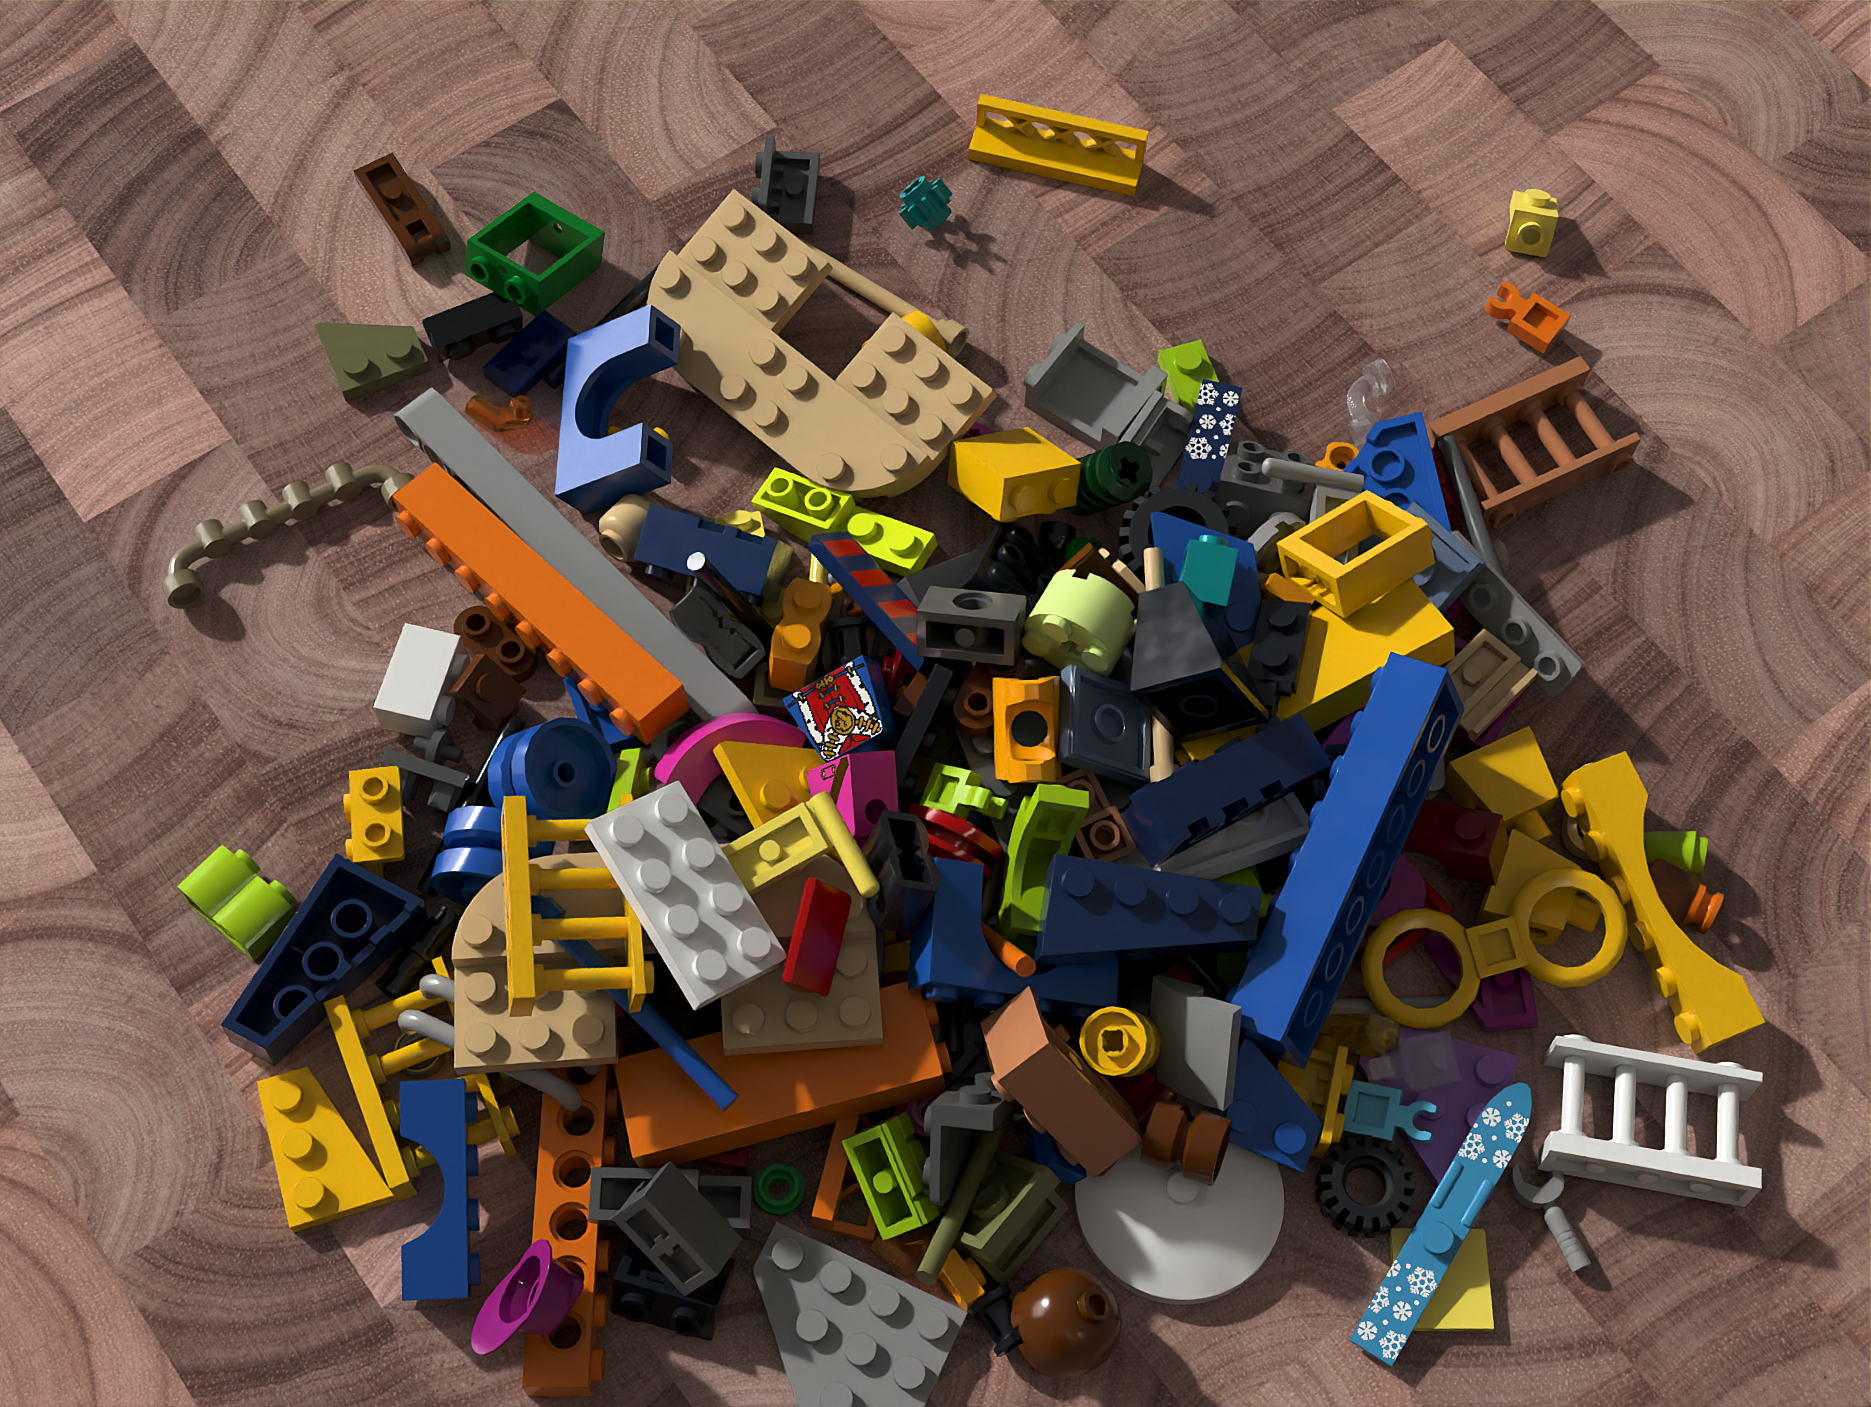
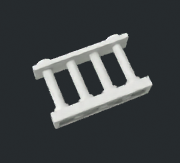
M1571 1034L1555 1037L1544 1055L1543 1065L1564 1069L1561 1130L1557 1132L1551 1131L1539 1148L1537 1169L1550 1172L1551 1170L1562 1171L1566 1175L1746 1207L1762 1189V1169L1744 1166V1163L1738 1160L1739 1101L1746 1102L1763 1082V1072L1746 1070L1742 1065L1734 1062L1713 1064L1595 1043L1582 1035ZM1585 1073L1615 1078L1613 1139L1610 1141L1589 1138L1582 1132ZM1636 1082L1666 1087L1665 1149L1663 1150L1639 1147V1144L1634 1141ZM1688 1091L1718 1097L1717 1158L1714 1160L1694 1157L1686 1150Z

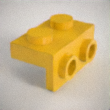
M397 766L349 771L350 793L344 794L343 798L345 818L347 823H351L352 839H346L345 843L346 858L384 878L383 863L402 861L405 858L401 773Z
M1338 1045L1334 1053L1313 1048L1304 1070L1277 1060L1276 1069L1323 1123L1311 1156L1322 1158L1331 1143L1338 1144L1342 1136L1345 1114L1337 1112L1340 1094L1348 1095L1354 1072V1066L1346 1064L1348 1047Z

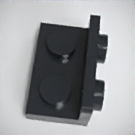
M630 1239L613 1278L610 1310L612 1313L623 1316L633 1322H645L673 1330L682 1336L697 1337L710 1341L716 1330L720 1306L734 1273L735 1259L729 1258L716 1277L684 1296Z

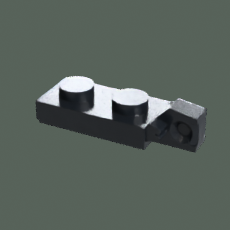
M1262 599L1247 669L1269 711V719L1277 715L1280 696L1291 697L1292 693L1296 694L1312 618L1311 603Z

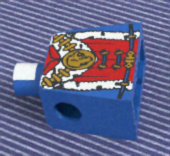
M863 655L782 699L790 714L826 763L850 753L880 751V746L899 735L878 661Z

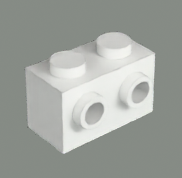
M408 623L404 624L373 706L381 728L413 736L420 735L431 739L437 728H442L443 725L448 726L451 723L455 711V698L449 691L471 663V658L466 654L460 635Z

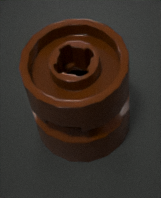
M1160 1097L1153 1109L1141 1148L1140 1162L1167 1172L1177 1165L1181 1167L1183 1177L1213 1186L1220 1172L1228 1147L1233 1124L1232 1119L1207 1111H1203L1195 1117L1191 1114L1190 1106Z

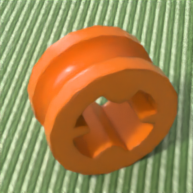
M1699 884L1683 913L1680 923L1685 926L1694 923L1698 927V932L1705 934L1721 907L1724 895L1719 892L1711 895L1706 890L1707 886Z

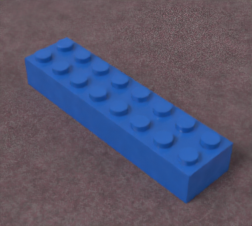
M1390 652L1384 667H1378L1372 677L1369 701L1364 711L1357 712L1351 723L1349 732L1351 740L1344 755H1339L1333 762L1329 774L1330 786L1323 801H1317L1312 808L1308 821L1310 830L1303 845L1297 846L1292 852L1287 868L1289 876L1282 891L1276 892L1271 898L1267 908L1266 917L1268 922L1261 937L1256 938L1249 946L1245 959L1247 967L1239 985L1235 984L1230 989L1225 1000L1227 1003L1242 1007L1239 1036L1241 1039L1244 1037L1254 1042L1262 1053L1303 1070L1465 710L1448 669L1394 652Z

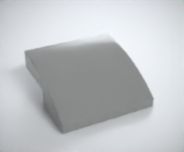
M1157 974L1153 977L1149 1018L1158 1028L1161 1047L1159 1056L1149 1071L1157 1077L1160 1083L1167 1085L1172 1091L1196 1102L1224 1111L1233 1103L1242 1007L1203 996V986Z

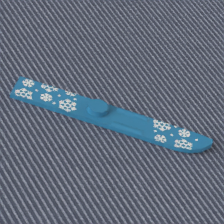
M1519 1082L1504 1088L1490 1100L1478 1116L1349 1339L1351 1343L1389 1367H1392L1524 1135L1532 1108L1531 1088L1527 1084Z

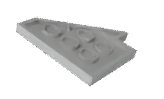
M777 1221L753 1267V1274L797 1407H926L966 1321L968 1312Z

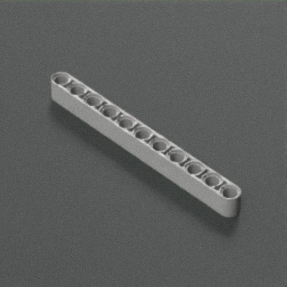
M428 389L393 415L397 426L404 436L432 464L436 462L684 685L690 709L683 716L693 726L713 717L730 713L759 714L752 702L435 389Z

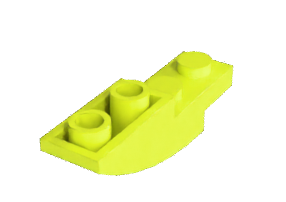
M776 467L751 501L755 509L807 543L810 542L813 534L848 531L882 570L885 569L904 577L921 571L938 546L934 533L856 506L852 494L822 487L807 478Z

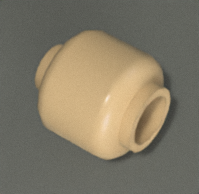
M626 494L599 520L600 544L615 560L623 563L626 561L640 563V561L634 559V555L649 505L663 507L654 497Z

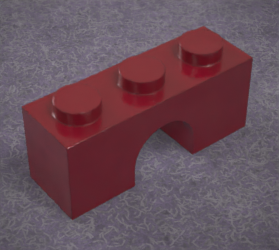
M1424 800L1400 854L1403 855L1404 852L1424 854L1441 863L1445 868L1447 877L1496 886L1509 845L1503 815Z

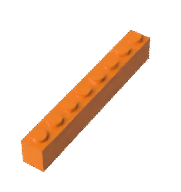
M436 462L392 495L399 512L395 519L401 529L412 539L419 536L425 542V548L439 565L444 566L448 563L454 568L455 576L470 593L478 590L485 597L484 601L487 607L499 620L504 621L508 618L515 624L517 634L531 649H535L537 646L540 647L547 654L546 659L551 667L561 677L565 678L570 674L579 683L577 686L584 698L594 707L602 704L610 712L609 716L614 725L624 735L630 736L633 733L647 746L690 709L684 685Z

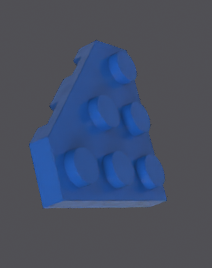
M1422 411L1376 422L1366 436V443L1355 459L1349 461L1343 471L1364 476V485L1361 493L1368 490L1386 501H1391L1395 506L1404 511L1413 502H1416L1449 532H1452ZM1371 535L1359 542L1358 556L1375 547L1381 539Z

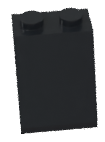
M1184 581L1139 593L1130 692L1179 743L1269 722V711L1231 635Z

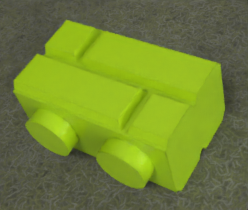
M907 1111L864 1128L842 1140L844 1149L883 1240L925 1225L945 1212L947 1208L946 1203L943 1206L930 1205L929 1189H925L923 1186V1170L927 1158L919 1139L914 1137L915 1129Z

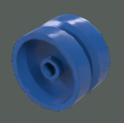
M559 717L510 735L494 750L488 767V790L495 808L502 809L504 796H526L527 815H536V820L595 819L602 816L608 808L617 772V763L609 743L595 727L578 718Z
M467 806L456 808L449 814L443 834V844L447 849L437 855L431 877L432 887L442 896L468 907L478 892L493 878L503 872L502 809L485 806ZM537 841L536 847H528L529 860L553 855L556 841Z

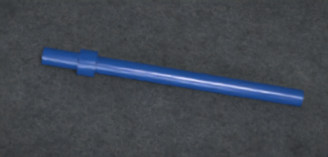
M540 893L539 896H531V914H541V919L564 918L566 911L551 896L544 898ZM586 939L556 940L583 968L612 967ZM605 989L723 1111L736 1101L739 1095L645 999L640 1012L629 1013L628 989Z

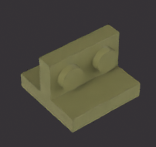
M997 1149L953 1247L962 1250L967 1257H971L992 1284L999 1287L1008 1284L1069 1209L1068 1205L1054 1191L1061 1181L1049 1167ZM944 1212L937 1216L928 1227L933 1234H935Z

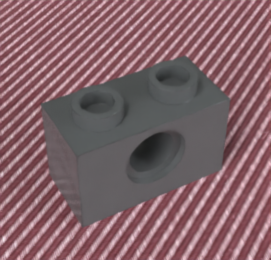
M930 586L916 611V655L1014 666L1023 646L1021 640L1025 635L1026 596Z

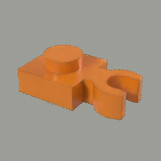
M1505 281L1500 284L1497 295L1506 300V302H1500L1490 296L1484 309L1493 318L1510 320L1506 331L1543 354L1567 326L1571 314L1535 292L1527 300L1522 298L1517 287Z

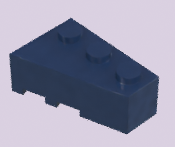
M650 504L634 559L647 564L645 570L647 574L672 581L676 572L692 577L691 587L697 586L711 592L687 566L688 558L692 554L700 552L751 605L762 608L764 599L778 603L794 548L775 538L768 536L760 537L743 532L739 528L728 525L723 526L696 516Z

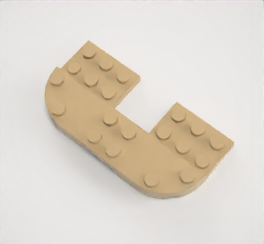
M733 189L678 255L671 250L668 251L652 279L647 305L652 304L681 326L678 365L672 368L716 406H719L768 446L804 478L822 487L852 494L854 501L863 502V498L883 495L891 498L910 490L921 483L939 466L951 451V441L959 440L966 434L997 397V394L990 386L894 312L891 313L834 381L778 336V333L828 276L833 267L822 256Z
M729 843L718 845L720 846V848L728 845ZM598 852L551 855L529 860V864H538L539 869L607 868ZM824 854L751 895V898L786 955H788L806 880H809V877L823 881L851 896L852 903L830 993L827 997H820L790 990L782 979L785 961L780 967L722 996L721 1012L724 1056L883 1045L875 924L867 910V897H863L860 894L849 872L828 855ZM502 872L486 884L472 899L459 921L454 936L451 960L455 967L454 1069L457 1075L617 1064L616 1001L605 990L544 992V997H535L532 1016L509 1017ZM621 889L539 891L544 898L551 896L566 911L564 918L623 917ZM641 924L643 954L659 953ZM624 938L586 939L612 967H615V956L625 955ZM556 940L542 941L541 946H533L534 964H543L544 970L583 968Z

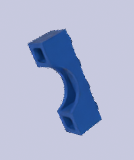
M465 1079L400 1082V1136L422 1145L434 1156L441 1168L445 1187L443 1204L433 1224L419 1237L401 1245L402 1301L471 1297V1286L481 1284L480 1252L470 1253V1231L480 1230L479 1198H469V1177L479 1176L478 1144L468 1145V1123H478L477 1091H468Z

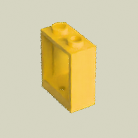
M1368 490L1277 542L1284 578L1316 597L1315 601L1343 618L1435 564L1432 548L1433 533L1428 523ZM1371 535L1384 540L1345 565L1333 559Z

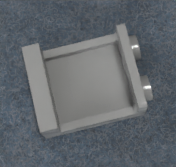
M1076 322L1067 334L1061 332L1057 335L1050 346L1049 355L1043 363L1036 362L1027 372L1023 381V386L1026 387L1024 406L1098 451L1119 443L1155 390L1161 392L1164 397L1168 374L1152 365L1144 376L1086 342L1083 338L1085 326Z

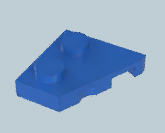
M1242 1038L1238 1046L1233 1103L1224 1111L1213 1108L1211 1113L1232 1119L1230 1143L1296 1172L1304 1173L1323 1123L1254 1042L1248 1038Z

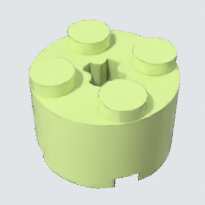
M1066 569L1059 571L1054 575L1024 625L1025 635L1021 640L1022 645L1031 654L1043 657L1059 668L1060 673L1061 670L1072 664L1107 677L1114 669L1136 631L1137 619L1134 620L1131 615L1135 606L1123 591L1100 576L1090 573L1088 578L1084 580L1072 577L1076 570Z

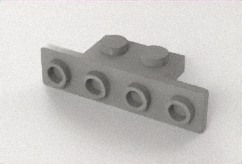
M1459 531L1451 532L1487 564L1457 599L1487 631L1521 657L1520 662L1530 670L1534 668L1538 671L1535 681L1549 696L1559 695L1585 667V662Z

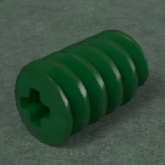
M1123 441L1077 458L1076 460L1081 462L1076 506L1066 507V509L1075 515L1089 516L1135 500L1139 495L1143 496L1148 491L1152 482L1153 468L1150 457L1136 443Z

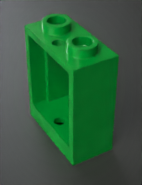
M533 192L467 240L465 275L509 301L516 299L519 307L537 317L601 267L605 232ZM529 239L561 259L538 276L505 256Z

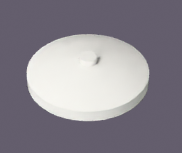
M1176 1094L1177 1099L1175 1101L1190 1106L1192 1116L1196 1117L1203 1111L1211 1113L1213 1107ZM1143 1142L1121 1157L1104 1176H1096L1094 1178L1086 1170L1087 1177L1075 1183L1074 1210L1076 1221L1085 1246L1093 1259L1107 1275L1122 1287L1134 1294L1160 1303L1174 1305L1204 1303L1225 1296L1241 1287L1260 1269L1269 1256L1278 1238L1284 1214V1189L1277 1163L1230 1142L1228 1143L1220 1172L1213 1186L1183 1177L1181 1167L1177 1165L1167 1172L1141 1163L1140 1155Z

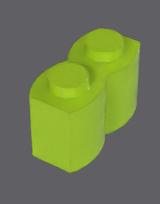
M221 845L185 878L177 888L183 899L200 916L219 930L249 959L255 961L280 937L295 915L291 905L296 899L277 880H273L268 884L256 874L261 870L260 867L243 850L239 849L233 854L229 849Z

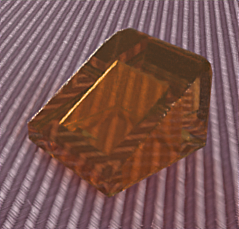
M1655 858L1648 868L1660 900L1679 927L1702 880L1700 877L1663 859Z

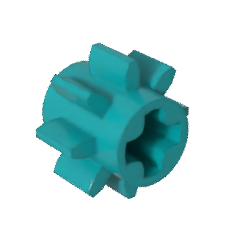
M922 176L908 185L900 194L899 198L904 204L901 205L902 210L898 214L911 230L919 225L920 227L923 226L926 231H931L942 224L952 213L951 208L947 204L951 202L950 197L953 193L941 178L933 183L928 181L925 176Z

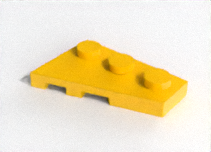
M308 1066L257 1081L288 1224L293 1233L397 1201Z

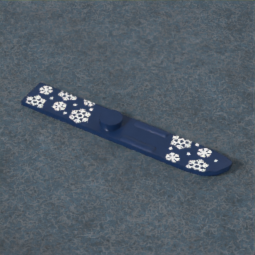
M1202 379L1177 480L1178 489H1187L1188 483L1198 485L1197 492L1204 494L1207 489L1217 494L1242 387Z

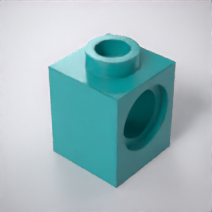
M1200 535L1199 541L1190 539L1186 546L1179 582L1184 581L1209 611L1222 614L1228 604L1239 549L1228 547L1229 541L1224 538Z

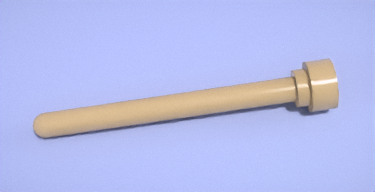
M797 237L830 263L833 270L828 276L889 313L894 312L900 318H903L913 310L922 312ZM922 312L934 323L944 340L947 354L954 359L965 346L969 336V329L953 319L937 321Z

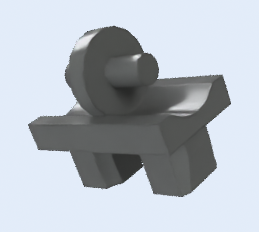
M441 727L437 728L431 739L420 735L415 737L413 749L425 752V760L385 748L381 762L399 768L402 797L414 800L422 775L435 779L427 805L451 813L460 807L475 776L443 766L446 759L460 763L464 755L463 749L451 746L452 733L450 730Z

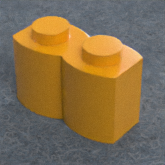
M796 577L787 587L783 597L781 621L776 626L771 640L768 667L770 687L797 692L813 683L817 670L819 649L824 643L827 622L830 616L832 593L829 585Z

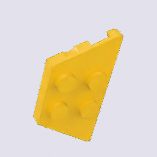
M724 741L712 750L754 829L802 802H808L812 796L806 772L826 764L816 749ZM831 848V851L826 853L836 862L845 866L836 848Z

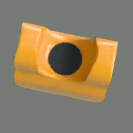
M1060 676L1038 678V680L993 678L996 779L1007 780L1009 783L1055 782L1056 778L1062 777V763L1058 762Z

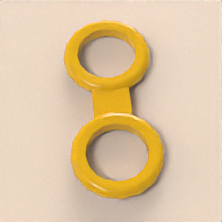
M1573 867L1548 869L1528 879L1513 897L1507 918L1466 929L1450 915L1429 908L1402 910L1382 920L1367 938L1361 958L1363 986L1373 1005L1392 1022L1413 1029L1439 1028L1461 1017L1476 999L1481 978L1520 967L1526 969L1539 981L1560 988L1584 987L1607 976L1622 958L1628 938L1626 911L1616 892L1597 875ZM1571 888L1585 893L1597 903L1604 916L1606 935L1602 948L1591 961L1579 967H1563L1550 963L1537 952L1530 939L1528 921L1532 908L1542 895L1553 889ZM1427 929L1439 933L1452 944L1459 957L1461 974L1455 991L1445 1002L1433 1008L1418 1009L1403 1004L1391 994L1384 981L1382 962L1386 948L1396 936L1407 930Z

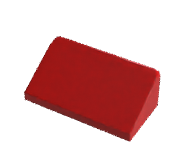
M811 877L805 883L782 979L790 990L827 997L830 993L852 899L848 893Z

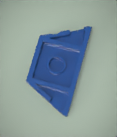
M1159 511L1152 512L1150 517L1154 546L1163 550L1165 585L1179 582L1186 546L1190 539L1199 541L1200 535L1217 536L1228 540V547L1239 549L1227 607L1222 614L1210 612L1231 635L1237 649L1252 643L1262 604L1254 544Z

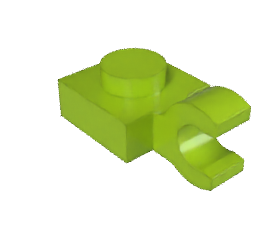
M935 763L919 805L935 810H944L965 820L970 810L993 819L1002 820L1009 801L992 796L993 792L991 790L979 787L983 778L971 770Z

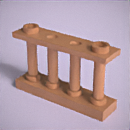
M1582 356L1427 424L1426 430L1430 446L1437 457L1442 456L1438 441L1450 435L1456 438L1473 489L1482 501L1480 508L1487 527L1493 525L1494 528H1500L1511 522L1522 511L1603 474L1616 475L1633 462L1632 456L1641 441L1637 432L1614 441L1581 395L1583 385L1591 370ZM1558 403L1560 406L1566 405L1597 450L1576 459L1543 411ZM1520 420L1523 423L1528 422L1559 467L1538 476L1505 428ZM1482 437L1484 440L1490 439L1520 482V485L1499 494L1467 448V445Z

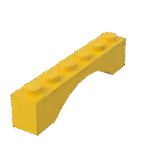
M1627 752L1618 753L1574 770L1559 786L1563 807L1569 816L1577 818L1578 825L1584 834L1583 844L1588 856L1594 862H1598L1606 878L1605 883L1616 892L1622 903L1629 924V937L1634 947L1644 953L1652 969L1651 979L1659 995L1667 999L1675 1015V1028L1680 1038L1686 1044H1690L1696 1055L1745 1035L1764 1024L1766 1021L1742 975L1719 964L1698 948L1677 926L1660 900L1648 870L1643 844L1644 813L1648 793Z

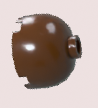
M1077 1267L1054 1268L1026 1282L1015 1296L1011 1312L1012 1329L1019 1326L1020 1336L1024 1342L1018 1346L1022 1355L1039 1373L1054 1380L1066 1381L1072 1377H1081L1100 1367L1109 1359L1120 1337L1121 1313L1111 1288L1099 1276Z

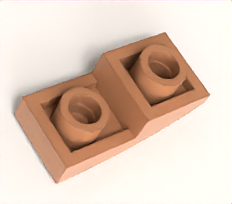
M1078 769L1056 779L1055 782L1046 783V785H1063L1071 789L1089 791V810L1072 842L1080 858L1113 863L1137 851L1116 805L1110 806L1095 773Z

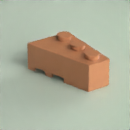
M1028 986L980 1022L995 1072L991 1076L992 1083L1006 1101L1011 1102L1016 1099L1024 1107V1114L1036 1131L1040 1134L1048 1131L1056 1139L1055 1142L1059 1151L1071 1165L1075 1166L1077 1163H1080L1095 1178L1142 1143L1144 1140L1133 1109L1108 1079L1091 1068L1066 1043L1071 1038V1035L1060 1023L1052 1029L1043 1019L1038 1004L1040 998Z

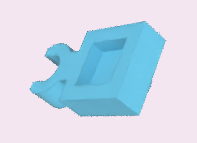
M1352 1079L1344 1109L1345 1121L1342 1133L1358 1137L1370 1135L1373 1136V1140L1381 1141L1383 1138L1394 1144L1397 1129L1405 1131L1408 1137L1417 1143L1428 1144L1432 1143V1133L1416 1129L1414 1121L1421 1114L1437 1116L1438 1109L1434 1104L1427 1101H1416L1409 1106L1401 1105L1404 1094L1401 1089Z

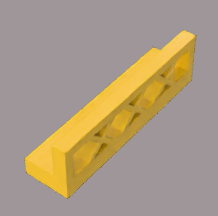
M980 94L977 103L976 128L969 146L968 160L1135 197L1144 166L1149 131ZM988 112L1004 115L1008 120L1001 121L988 118ZM1031 123L1045 124L1050 130L1037 129ZM1076 131L1086 133L1092 139H1081L1073 133ZM1122 141L1137 145L1136 151L1121 148L1115 142Z

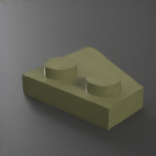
M318 323L314 325L345 401L431 371L429 361L413 326Z

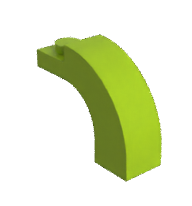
M1038 784L1032 797L1024 796L1018 810L1008 845L1002 877L998 933L1033 959L1035 957L1047 867L1055 853L1068 855L1073 839L1089 810V791L1071 789L1063 785Z

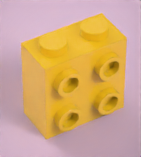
M1029 427L951 441L947 484L964 495L968 501L975 503L990 514L994 520L1009 523L1017 521L1019 517L1033 514H1052L1057 509L1076 506L1081 462Z

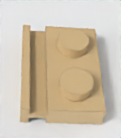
M1485 628L1444 667L1448 669L1465 708L1458 726L1469 734L1468 738L1473 742L1535 680L1538 671L1534 668L1530 670L1520 662L1521 657Z

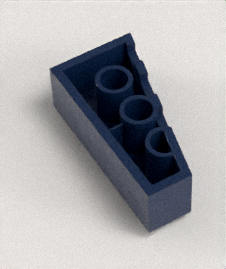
M1301 713L1287 720H1283L1281 715H1277L1269 719V722H1265L1254 730L1256 735L1243 741L1240 737H1236L1217 748L1213 752L1214 755L1200 762L1198 759H1195L1174 771L1171 776L1158 782L1149 783L1130 795L1129 798L1132 804L1120 817L1151 869L1318 779L1333 765Z
M336 853L221 1023L230 1042L267 1063L276 1066L328 1016L323 1002L344 995L346 999L401 947V944L407 937H411L429 920L424 900Z
M1055 853L1047 867L1034 957L1036 968L1051 967L1053 964H1090L1105 960H1144L1151 957L1171 955L1181 957L1244 952L1257 938L1262 888Z

